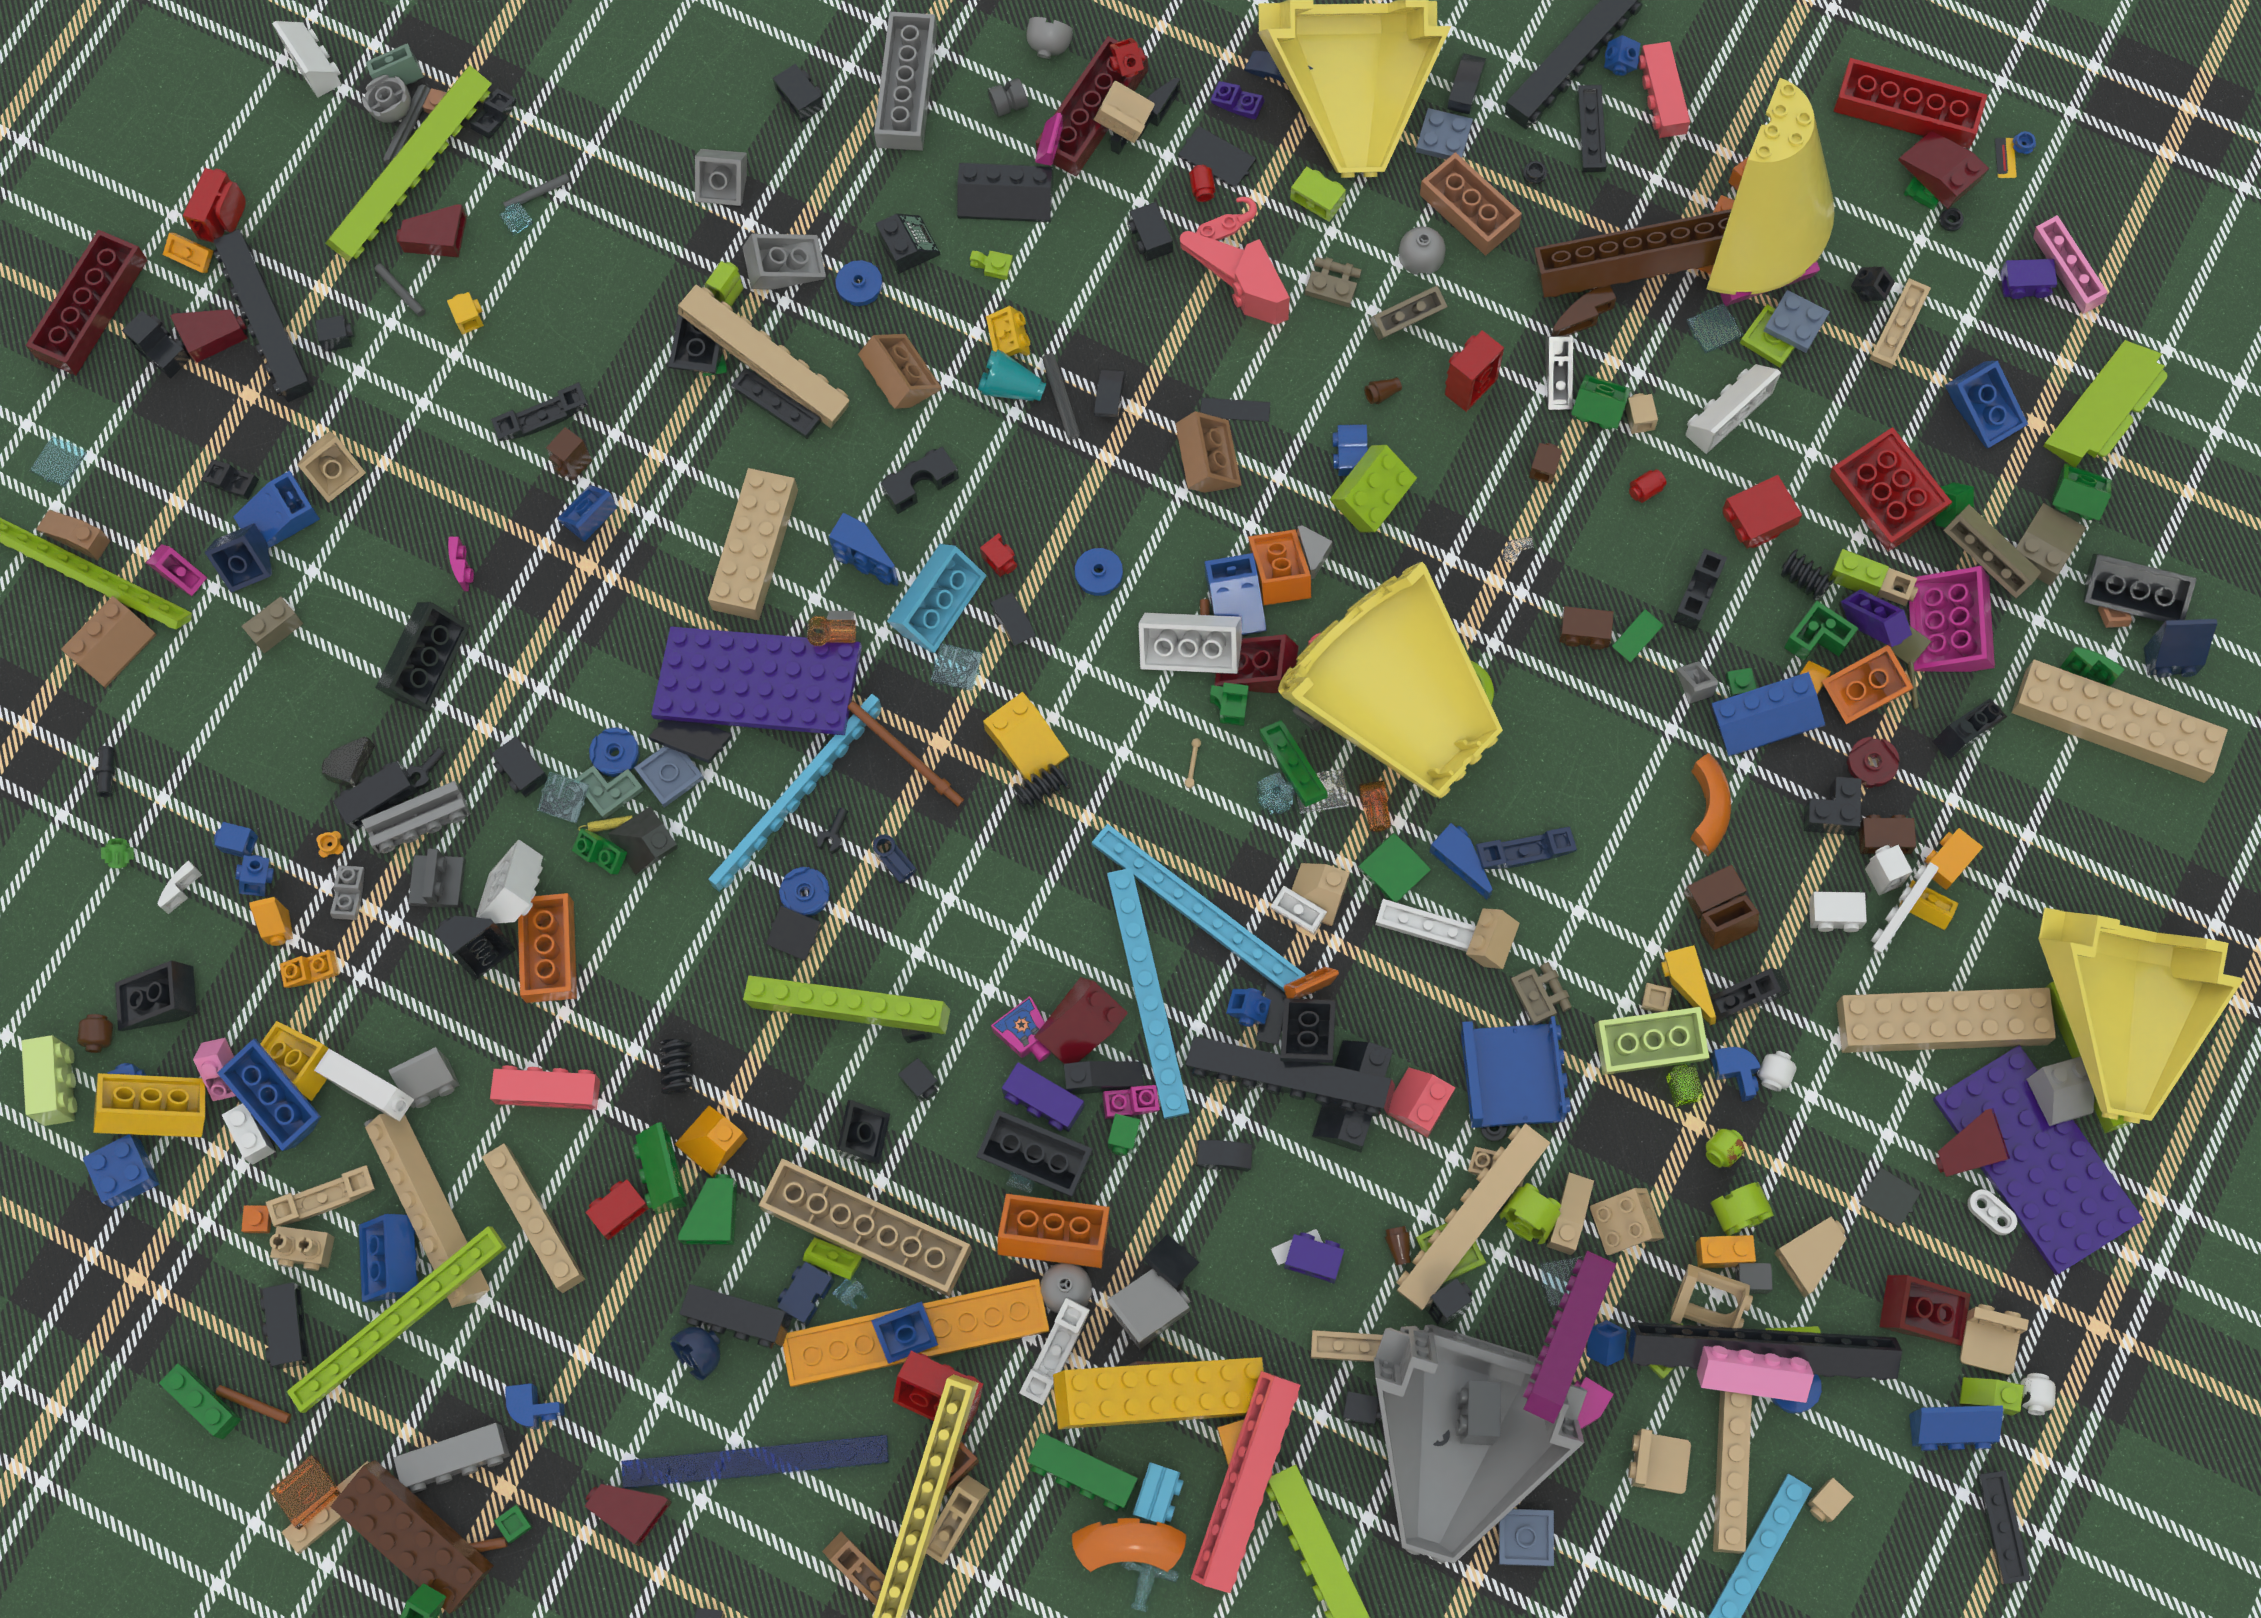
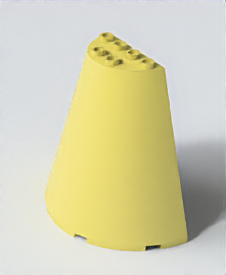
M1780 78L1766 111V115L1770 118V123L1766 125L1761 124L1748 157L1707 290L1735 295L1736 292L1759 294L1781 288L1802 276L1819 259L1829 241L1834 222V201L1814 112L1806 95L1797 86L1785 79Z
M1420 562L1405 569L1398 579L1393 576L1351 606L1342 620L1332 622L1297 657V665L1293 669L1289 668L1280 681L1278 691L1283 698L1433 797L1440 799L1450 791L1449 786L1454 781L1457 782L1465 776L1467 764L1473 765L1482 758L1481 753L1498 741L1497 736L1503 729L1426 565Z

